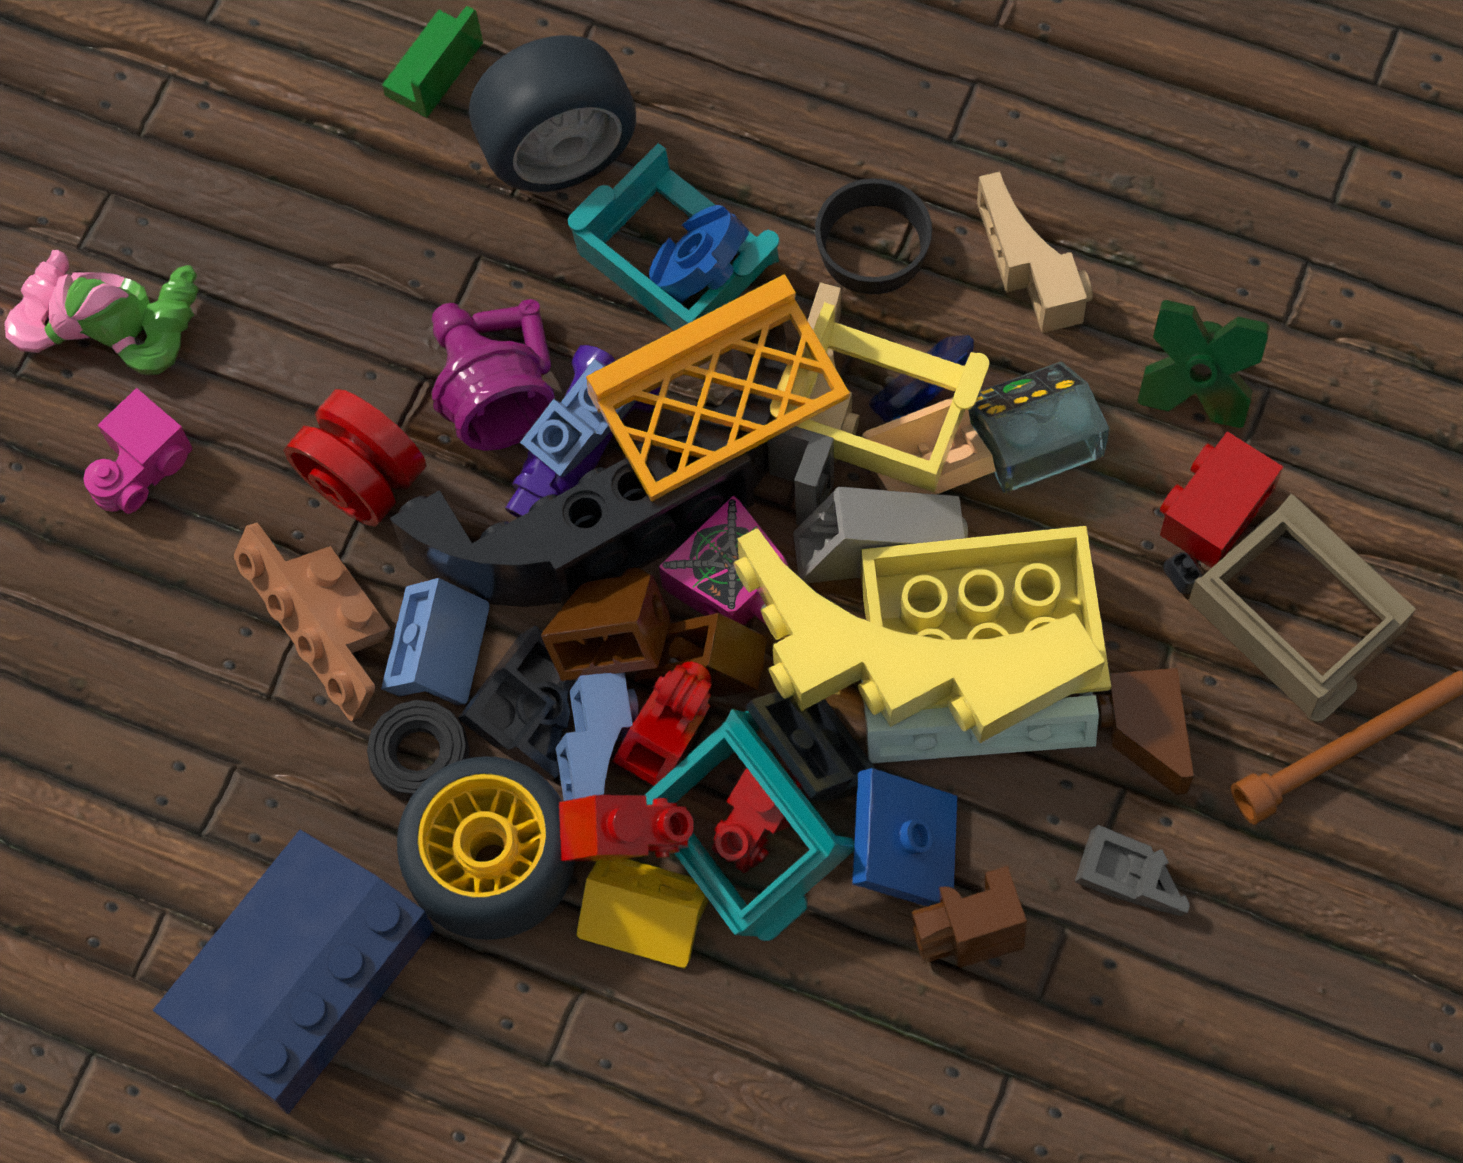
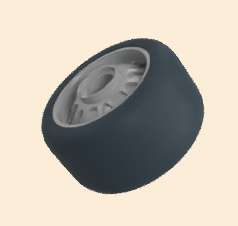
M559 35L526 43L497 60L483 74L473 90L470 99L469 117L483 154L493 173L500 180L518 190L550 192L582 183L611 165L622 154L633 136L636 126V107L616 62L605 48L587 38Z

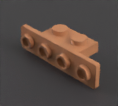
M258 523L247 525L234 553V559L239 572L251 582L265 602L271 617L281 624L295 644L301 659L311 666L321 680L330 700L340 707L349 721L360 718L375 691V685L352 653L383 642L390 627L331 546L285 561Z

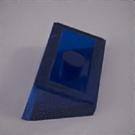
M969 335L947 337L930 349L927 354L965 366L970 353L973 352L974 339ZM900 374L870 399L869 406L879 417L888 423L920 410L945 388Z

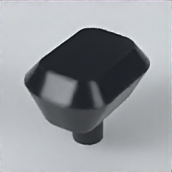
M1180 552L1171 556L1165 561L1163 566L1168 578L1182 594H1191L1195 580L1205 574L1193 556L1187 552Z

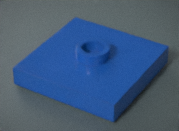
M874 768L858 772L852 884L927 907L940 903L939 887L954 889L957 796Z

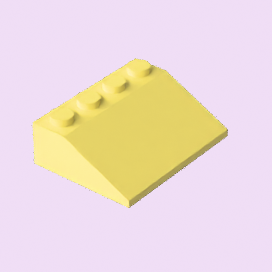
M1086 526L861 549L860 577L866 621L896 632L941 640L992 639L1034 630L1075 613L1102 655L1105 663L1099 680L1073 694L1111 689ZM950 695L923 710L949 707L948 701L952 697Z

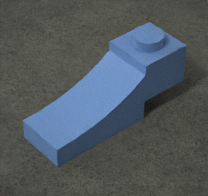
M625 672L583 675L578 678L570 690L576 732L566 733L556 747L564 801L592 795H604L607 768L614 744L617 741L623 740L638 716L637 696L634 689H627Z

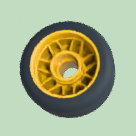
M486 756L452 763L430 776L415 791L404 809L398 827V861L412 896L419 907L434 922L444 929L466 938L496 940L512 937L533 928L549 916L558 906L570 885L575 861H561L559 802H562V800L548 781L533 769L519 762L500 757ZM498 845L504 848L502 853L493 860L486 862L475 861L478 852L485 846Z

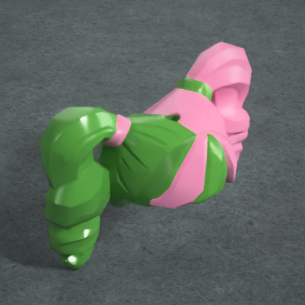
M52 250L49 259L46 262H41L36 268L35 274L31 275L21 288L24 296L23 300L9 312L5 321L6 338L21 352L38 353L65 340L93 338L112 347L126 366L144 375H158L175 364L181 347V333L188 329V322L194 316L190 306L194 303L199 290L193 283L197 274L190 265L177 268L171 274L169 282L162 286L158 301L150 304L145 287L134 280L108 273H73L71 276L69 274L66 275L69 270L68 257L59 250ZM143 329L147 335L145 343L136 345L135 338Z

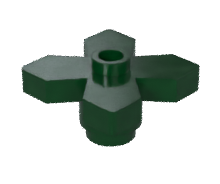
M1169 300L1162 301L1153 338L1169 357L1145 367L1137 400L1138 403L1143 406L1170 411L1196 393L1211 422L1242 428L1245 425L1253 391L1237 372L1261 363L1268 339L1269 324L1238 316L1225 326H1221L1211 321L1203 322L1195 306Z

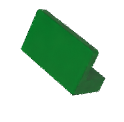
M466 6L456 19L438 10L382 84L385 96L428 118L483 44L477 11Z

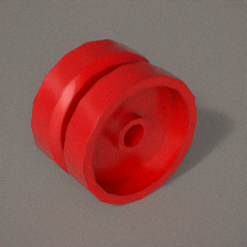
M335 389L315 413L320 428L303 426L283 451L296 472L328 502L364 525L376 527L396 504L391 488L407 490L427 467V464L416 444L380 410L346 390Z

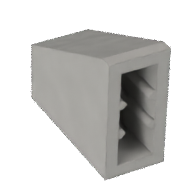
M837 487L793 532L798 576L805 583L861 578V549L967 538L968 526L966 520L962 517L959 496Z

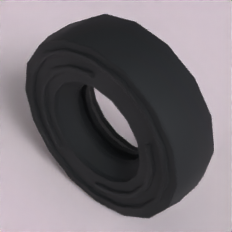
M420 700L397 704L381 715L370 732L367 747L368 761L373 776L385 791L405 801H409L415 791L430 776L452 763L468 759L470 752L465 729L456 716L435 702ZM425 732L434 736L439 742L440 751L438 758L427 769L415 771L403 767L397 758L399 744L411 733Z

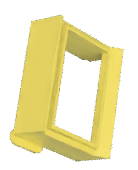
M824 302L813 331L826 353L831 349L954 391V398L930 460L810 419L796 427L834 438V458L935 493L938 480L964 412L971 409L976 403L989 369L988 357L982 353L971 352L965 366L835 323V306ZM806 347L803 357L814 360ZM792 365L786 366L777 390L785 392ZM799 368L792 394L810 398L819 373ZM772 399L770 413L777 419L782 402ZM788 404L786 414L799 407Z

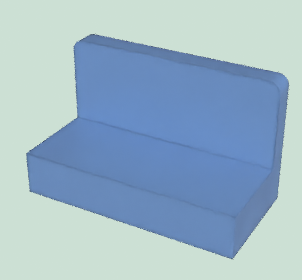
M440 578L406 586L381 689L398 697L426 691L455 705L467 703L489 611V603Z

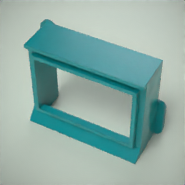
M659 143L613 189L607 185L597 187L568 217V225L572 230L578 254L674 331L735 300L767 266L779 262L778 234L767 229L756 237L749 231L747 239L736 253L738 257L733 262L734 270L731 277L721 287L715 290L709 289L687 310L605 243L656 192L660 193L689 217L715 205L670 169L666 149Z
M731 709L725 723L644 796H646L647 805L653 804V799L667 798V802L676 803L722 760L727 759L734 752L739 756L810 850L748 905L693 832L688 839V847L679 849V852L674 854L734 935L756 936L760 940L771 941L805 912L808 906L805 894L854 851L855 842L852 838L834 835L756 732L760 727L748 711L743 712Z

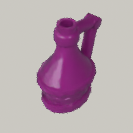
M527 299L516 307L478 312L473 316L455 303L441 305L432 315L433 334L439 345L447 350V362L432 390L434 410L444 419L455 424L457 437L470 448L489 451L503 449L520 443L548 405L555 399L553 389L542 380V376L550 371L551 360L539 303L536 300ZM522 327L525 345L513 341L491 340L481 336L479 333Z

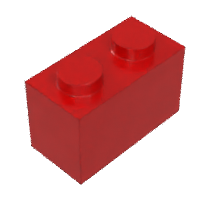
M1227 431L1216 447L1207 443L1200 451L1190 468V471L1195 475L1186 487L1183 488L1179 484L1175 485L1165 498L1159 512L1165 515L1160 536L1212 568L1231 551L1276 490L1283 466Z

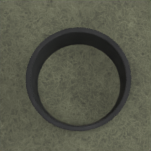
M863 179L842 186L826 199L817 215L815 237L824 266L835 281L845 288L858 293L883 294L906 285L919 272L931 242L932 223L926 206L910 189L890 180ZM880 206L889 208L902 214L912 223L919 236L920 254L911 264L894 274L881 277H866L853 274L837 265L826 252V241L832 226L846 213L861 207Z

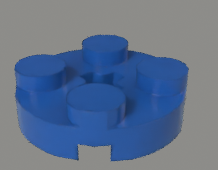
M714 205L690 217L682 224L688 233L677 244L668 238L657 252L649 271L650 280L680 304L706 286L710 290L721 287L733 273L734 267L730 264V261L747 239L749 230L724 206Z

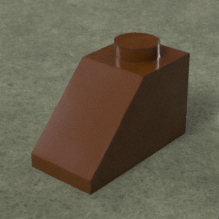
M720 613L669 624L658 667L636 671L634 681L642 685L655 686L660 676L665 677L669 670L673 672L678 664L696 662L704 666L711 675L712 685L708 691L711 696L723 697L758 690L760 677L763 672V660L768 637Z
M1178 668L1109 674L1111 689L1106 690L1104 694H1097L1096 700L1100 728H1109L1112 747L1175 795L1188 794L1194 774Z

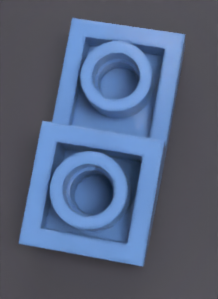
M596 359L591 362L561 402L555 399L552 400L520 442L561 477L566 476L611 431L601 411H597L588 395L586 376L605 367L602 362ZM636 400L615 410L620 419L624 417Z

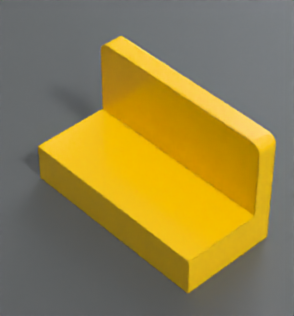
M629 859L597 861L586 879L577 936L582 940L684 968L691 957L697 923L709 900L690 876Z

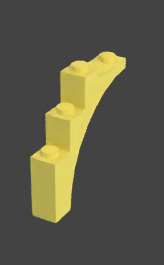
M758 528L737 538L739 560L734 562L735 570L746 590L750 593L757 589L767 607L761 609V613L774 638L779 640L785 637V639L773 645L774 666L769 668L771 678L782 697L786 699L793 696L801 711L862 679L863 682L858 684V688L866 706L873 715L882 712L890 727L951 695L952 699L948 701V706L956 723L964 732L971 729L978 742L982 743L1100 679L1105 660L1075 613L1034 630L992 639L941 640L900 633L858 618L817 594L782 562Z

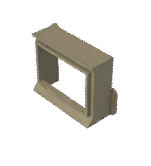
M1292 493L1276 512L1263 520L1206 574L1195 580L1189 602L1302 709L1306 713L1307 718L1314 723L1324 722L1355 693L1357 683L1354 677L1405 631L1416 610ZM1285 530L1383 620L1323 676L1225 584L1278 539Z

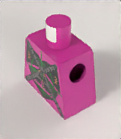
M733 496L659 566L662 587L668 593L704 616L720 613L742 625H745L751 618L756 616L766 625L761 613V609L767 607L757 589L750 593L746 590L735 570L734 562L739 560L737 538L758 528L787 567L788 563L741 502Z

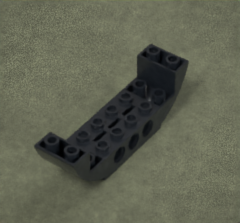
M782 323L769 330L765 347L787 353L784 324ZM760 335L747 342L758 344ZM732 349L735 378L747 381L754 355ZM761 357L753 383L777 389L787 364ZM733 391L723 400L722 405L711 411L736 417L743 391ZM750 393L743 420L761 425L770 423V420H776L770 413L772 399ZM688 416L683 419L672 433L664 437L686 443L694 417ZM701 419L693 446L716 451L727 445L732 427ZM739 430L736 440L749 434V432ZM767 441L652 502L626 457L607 469L599 467L589 471L579 480L575 487L560 495L551 494L539 499L531 506L528 513L510 523L503 521L492 525L474 543L470 541L440 490L428 497L419 496L411 499L400 508L398 514L390 517L408 565L428 580L440 578L486 600L492 605L531 607L561 603L564 606L580 585L589 581L621 577L626 569H641L677 549L733 496L741 502L745 509L753 506V491L769 470ZM644 442L636 445V448L640 454ZM651 445L646 466L655 482L678 470L682 453ZM689 456L687 466L701 458Z

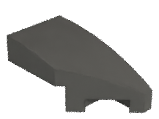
M1099 825L1091 829L1075 883L1118 899L1178 916L1187 914L1190 906L1186 896H1180L1165 866L1169 862L1162 849L1153 852L1151 846Z

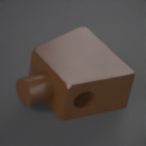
M628 568L622 573L621 577L589 581L580 585L544 629L541 637L561 681L578 679L583 675L617 674L657 668L660 663L670 624V614L654 576L639 568Z

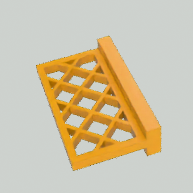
M785 274L586 376L589 397L597 411H601L651 502L849 399L850 392L795 300L796 292ZM791 320L801 337L796 355L765 347L769 330ZM760 335L758 344L747 342ZM805 347H807L814 360L803 357ZM732 349L754 355L747 381L715 372L720 355ZM761 357L792 365L785 392L753 383ZM711 360L708 370L699 368V366ZM799 368L822 374L831 391L814 400L792 394ZM683 374L705 380L698 405L693 406L666 398L671 381ZM712 383L743 391L736 417L704 409ZM661 386L659 396L649 393ZM750 393L782 402L777 419L766 425L743 420ZM633 400L655 406L647 432L624 426L615 410ZM788 404L799 407L786 414ZM663 408L694 417L686 443L655 435ZM701 419L732 427L726 446L716 451L693 446ZM739 430L749 432V434L736 440ZM632 439L644 442L641 454ZM651 445L682 453L678 470L655 482L646 466ZM689 456L701 458L687 466Z

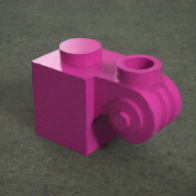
M136 388L98 424L110 448L119 455L117 460L113 462L109 459H99L91 463L85 470L84 484L94 502L101 509L112 512L123 510L125 513L130 514L138 510L146 501L149 494L147 487L150 484L155 486L165 476L176 473L183 466L193 448L182 426Z

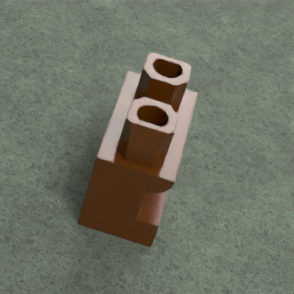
M1008 866L985 873L984 892L961 898L960 894L953 888L939 887L940 903L912 911L913 933L924 964L954 955L957 967L962 968L1025 949L1027 921Z

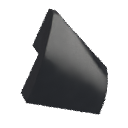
M535 625L517 637L457 719L510 758L528 766L542 777L551 781L559 774L556 747L561 740L562 730L568 728L570 708L567 702V695L569 689L574 685L575 679L561 681L542 640L541 634L543 631Z

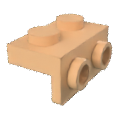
M954 397L867 430L863 433L862 438L930 460ZM965 410L938 480L935 493L871 470L870 472L881 490L939 494L995 472L993 455L971 425L969 411Z

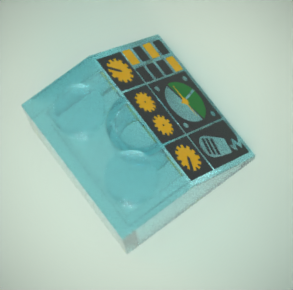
M1062 361L981 390L975 405L968 410L973 428L993 455L994 474L1004 494L1102 458L1105 455L1110 428L1088 383Z

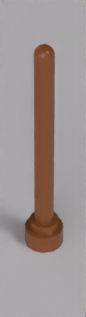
M1463 671L1451 674L1272 776L1267 773H1263L1260 776L1251 773L1231 785V793L1236 806L1245 819L1253 825L1272 816L1277 811L1276 806L1283 802V795L1463 695Z

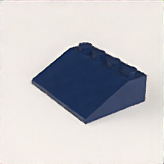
M300 829L152 1011L288 1115L434 931V928L426 912L378 876Z

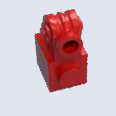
M685 662L682 665L678 664L673 672L669 670L665 677L660 676L654 686V691L630 727L612 762L653 786L671 772L679 763L710 707L708 701L711 694L708 691L712 685V679L709 671L699 663Z
M774 747L769 748V750L777 759V761L781 764V766L784 768L787 774L791 777V779L794 781V783L797 785V787L801 790V792L809 801L810 797L805 792L803 787L800 785L798 780L795 778L793 773L790 771L788 766L785 764V762L778 754L776 749ZM747 767L726 801L734 806V809L726 821L721 820L715 828L716 834L713 838L714 843L711 847L713 853L720 857L722 856L728 863L733 862L735 868L742 873L748 872L767 858L769 851L766 848L769 840L766 837L769 832L774 834L791 826Z
M592 795L559 802L561 861H616L649 855V851L655 852L656 858H668L670 854L678 853L679 849L688 847V839L692 835L694 828L693 818L687 811V808L677 806V803H669L667 798L653 799V804L647 805L646 796Z

